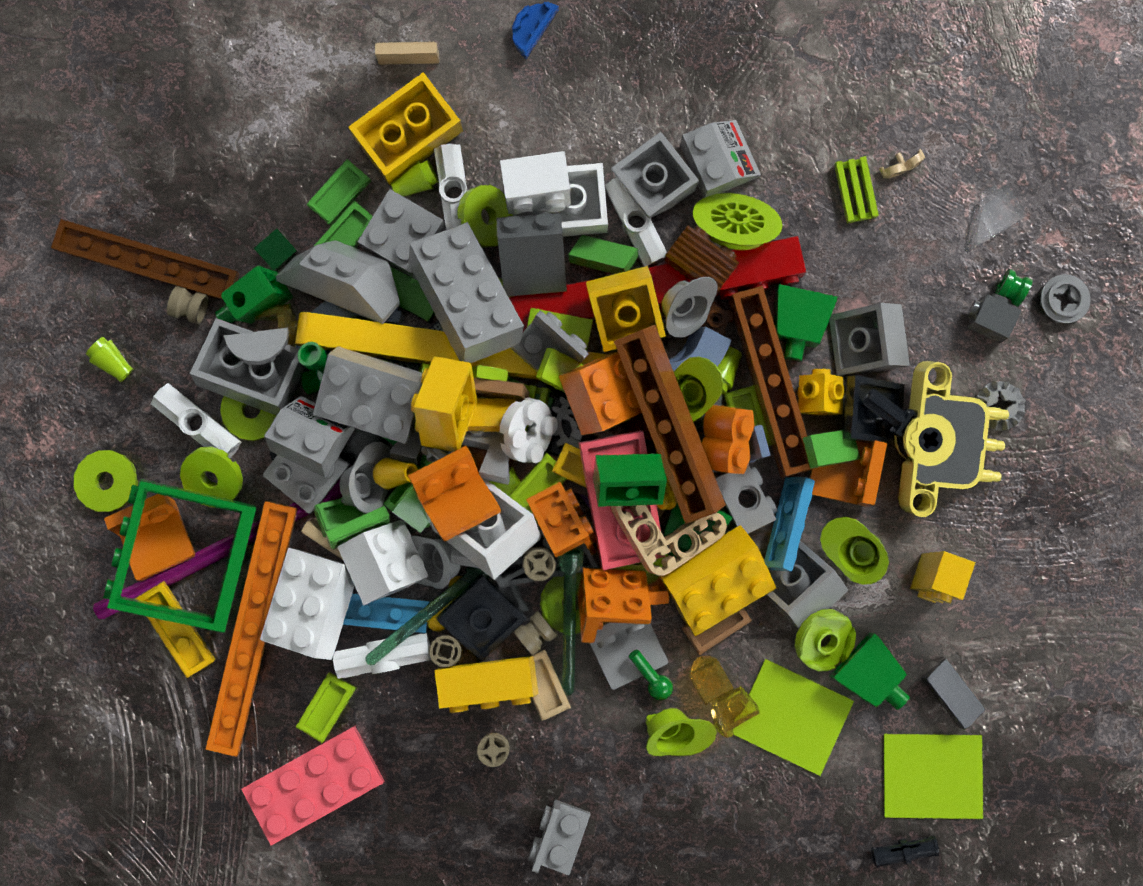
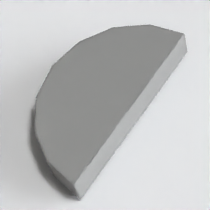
M288 328L240 333L224 335L228 350L236 358L249 365H262L275 360V357L287 346L289 330Z

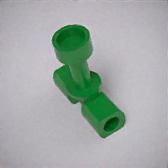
M307 342L300 347L297 357L304 367L311 370L301 373L303 389L310 395L319 392L327 355L325 350L317 343Z

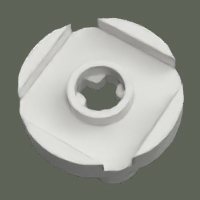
M528 397L524 398L525 400L522 402L515 401L504 413L499 433L504 434L505 444H500L503 452L509 458L524 463H538L543 458L552 435L558 428V421L552 416L549 407L544 402ZM527 425H529L528 432L525 431Z

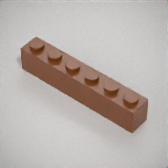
M760 286L732 294L729 304L734 315V321L765 420L780 477L782 479L810 471L812 469H810L803 442V437H806L807 433L764 288Z
M650 326L615 340L614 343L657 452L661 454L664 470L685 523L715 514L726 504L656 326Z

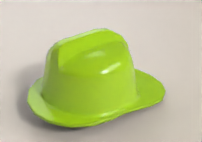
M699 356L688 358L674 371L693 422L702 417L718 401L724 384L722 374L717 366L709 359Z
M840 517L829 521L822 529L820 537L822 549L850 580L861 585H867L881 580L886 574L889 565L888 553L881 540L856 519Z
M677 708L665 709L657 714L648 715L645 719L649 735L646 749L653 756H687L697 754L708 748L714 742L717 734L715 725L702 719H690Z

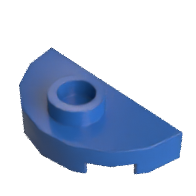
M550 2L534 4L532 6L528 5L517 14L512 25L513 42L517 51L525 59L528 58L559 11L558 5Z

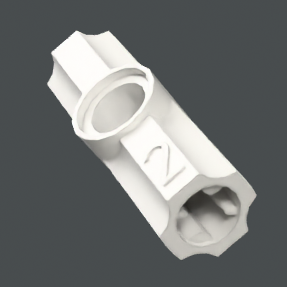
M452 143L434 148L446 230L461 225V219H458L457 210L460 199L468 191L460 144ZM452 187H458L462 190L461 195L457 198H449L446 196V193Z
M617 177L612 179L609 183L605 184L606 192L622 222L623 231L629 237L633 247L638 248V257L643 267L648 266L650 268L662 263L667 251L651 218L646 216ZM632 216H640L645 221V224L642 227L634 228L629 224L628 220Z
M167 383L153 396L150 404L180 427L183 433L190 435L203 447L221 449L229 454L228 458H232L242 443L239 439L171 384ZM200 415L202 417V425L198 430L192 431L190 421L193 417Z
M428 633L406 636L405 638L395 640L394 637L368 642L365 646L335 651L333 663L338 679L348 678L369 672L377 674L400 669L399 666L431 660L429 654L431 644Z

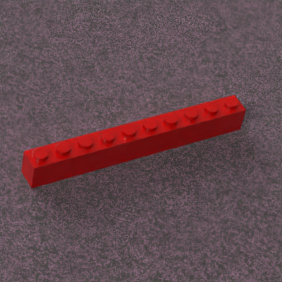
M798 236L767 242L755 249L732 250L736 254L735 260L739 264L716 296H720L721 300L730 299L732 294L763 286L764 291L769 289V285L781 283V285L786 286L798 284L799 279L806 273ZM669 264L649 268L661 313H663L662 300L668 290L680 281L690 282L689 279ZM587 281L567 285V291L509 297L524 325L523 332L527 328L531 308L593 320L592 323L596 322L587 289Z

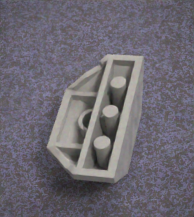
M336 240L316 245L299 254L276 276V280L280 283L382 324L400 305L389 261Z

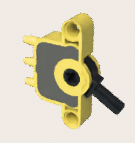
M923 361L915 367L909 409L905 408L903 411L875 389H871L866 393L863 399V404L892 425L889 432L894 435L895 446L899 454L906 459L902 463L898 496L899 505L905 512L919 517H927L933 513L937 505L939 487L968 489L975 486L978 482H999L1001 480L1000 472L984 469L986 451H1003L1005 449L1004 441L987 438L989 420H1006L1009 417L1008 410L987 407L980 399L950 395L952 372L946 364L933 361ZM934 368L937 375L936 380L930 383L928 374ZM924 433H925V436H924V437L927 439V442H926V443H925V440L922 438V436H923ZM920 494L922 497L921 504L914 508L913 500L916 495Z

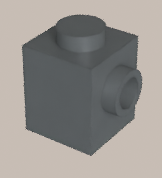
M987 294L979 301L975 300L967 313V317L971 318L967 328L1002 343L1010 337L1022 310L1008 304L1009 300L997 294H991L990 296Z

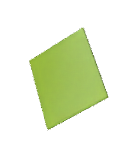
M765 659L731 734L821 776L854 701Z
M884 734V817L983 819L982 735Z

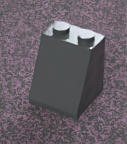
M561 212L496 218L502 281L506 294L508 296L567 291Z

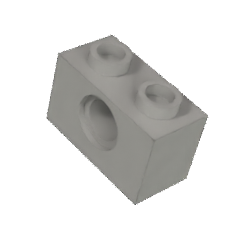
M748 464L744 474L726 473L716 478L726 504L724 508L727 514L732 517L731 522L734 528L741 525L749 534L776 520L774 513L777 512V508L769 495L764 496L760 488L763 481L755 467L751 469ZM741 491H749L754 496V503L750 508L740 505L738 496Z

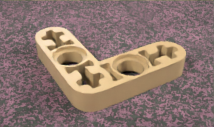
M646 505L630 506L633 515H642V518L635 520L630 512L621 510L623 506H611L616 520L644 568L649 573L658 576L669 574L718 541L726 531L725 518L716 512L707 517L685 523L664 537ZM707 519L715 521L716 524L712 526L714 532L704 531L698 535L694 531L705 529L708 526ZM642 524H646L650 529V537L645 542H639L636 538V530ZM687 534L691 538L692 545L688 551L681 552L678 548V539L682 535ZM671 551L676 556V559L670 555L662 559V567L653 565L656 561L655 554L666 555Z

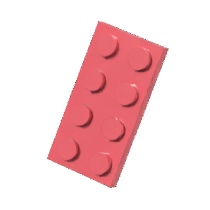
M639 430L578 443L601 568L607 570L640 563V559L616 520L611 506L598 507L593 474L595 455L647 454L644 431ZM646 505L661 531L657 505ZM623 506L621 508L622 511L630 512L634 520L642 518V515H633L630 506ZM642 524L636 530V538L639 542H645L650 537V529L646 524ZM655 554L656 559L666 557L665 555Z
M353 726L243 787L241 790L270 845H273L383 784L385 781L356 726Z

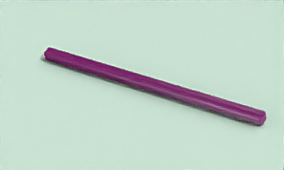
M340 479L321 503L343 497L340 492ZM295 502L288 505L298 508L295 521L309 515ZM260 520L252 524L247 546L255 542ZM234 533L196 552L195 557L123 589L121 596L135 599L162 581H165L170 586L229 556ZM103 599L93 605L94 613L98 619H105L119 612V610L107 608L109 599Z

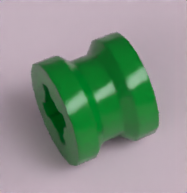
M1009 268L1002 277L995 294L1009 299L1012 305L1019 307L1027 296L1033 280L1029 277L1021 278L1017 276L1014 270Z

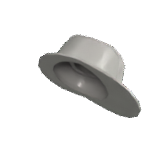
M701 277L689 283L687 281H680L664 295L662 311L666 317V329L670 335L685 337L693 334L704 324L717 293L718 286L714 279Z
M372 442L363 448L354 465L346 469L340 478V492L343 496L341 503L354 506L365 514L382 507L389 490L383 489L375 483L373 468L380 460L391 458L389 446L382 442Z
M417 535L411 536L429 576L417 583L438 589L445 588L449 584L450 579L454 578L460 570V565L451 563V553L454 547L442 539H432Z

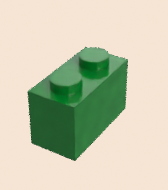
M661 454L595 455L593 483L598 507L663 505L667 479Z

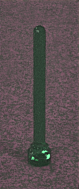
M578 548L558 556V565L561 566V571L564 572L562 689L566 696L572 695L575 690L577 572L583 566L584 553L583 550Z
M470 566L466 568L465 571L467 573L368 653L365 657L366 663L370 666L378 663L459 596L479 576L483 574L487 579L490 576L480 568Z

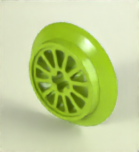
M719 193L710 195L698 201L693 209V218L696 224L711 236L710 240L729 249H755L775 239L782 230V220L771 206L756 198L742 194Z

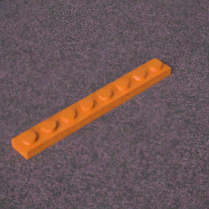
M265 501L206 750L235 757L239 755L266 643L261 641L260 638L289 547L298 509L296 507Z

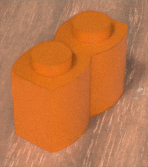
M713 405L704 416L703 429L705 437L702 441L710 466L715 471L744 474L750 461L748 442L754 430L753 410Z

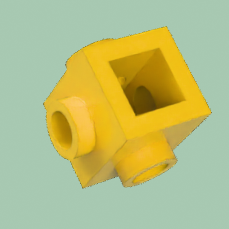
M812 369V374L799 375L797 394L800 413L814 416L843 414V377L831 375L830 369Z

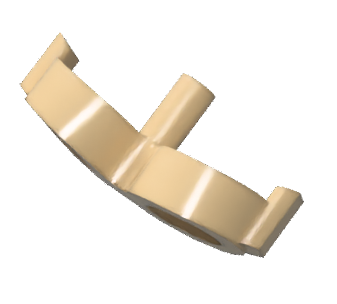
M920 149L917 152L918 154L906 162L901 152L897 153L895 156L899 164L886 169L884 167L879 168L883 178L899 176L918 166L925 158L922 150Z

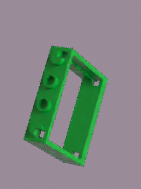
M140 479L139 486L132 485L127 504L134 505L131 517L124 516L119 534L126 536L123 549H115L111 567L117 568L115 580H107L103 598L109 599L107 608L225 633L256 512L255 505ZM147 492L239 513L213 616L121 596Z

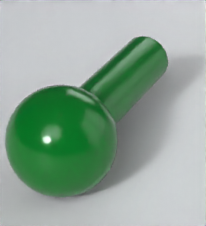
M638 649L632 651L629 654V659L648 681V692L651 697L656 700L669 698L673 692L672 681L664 675H658Z

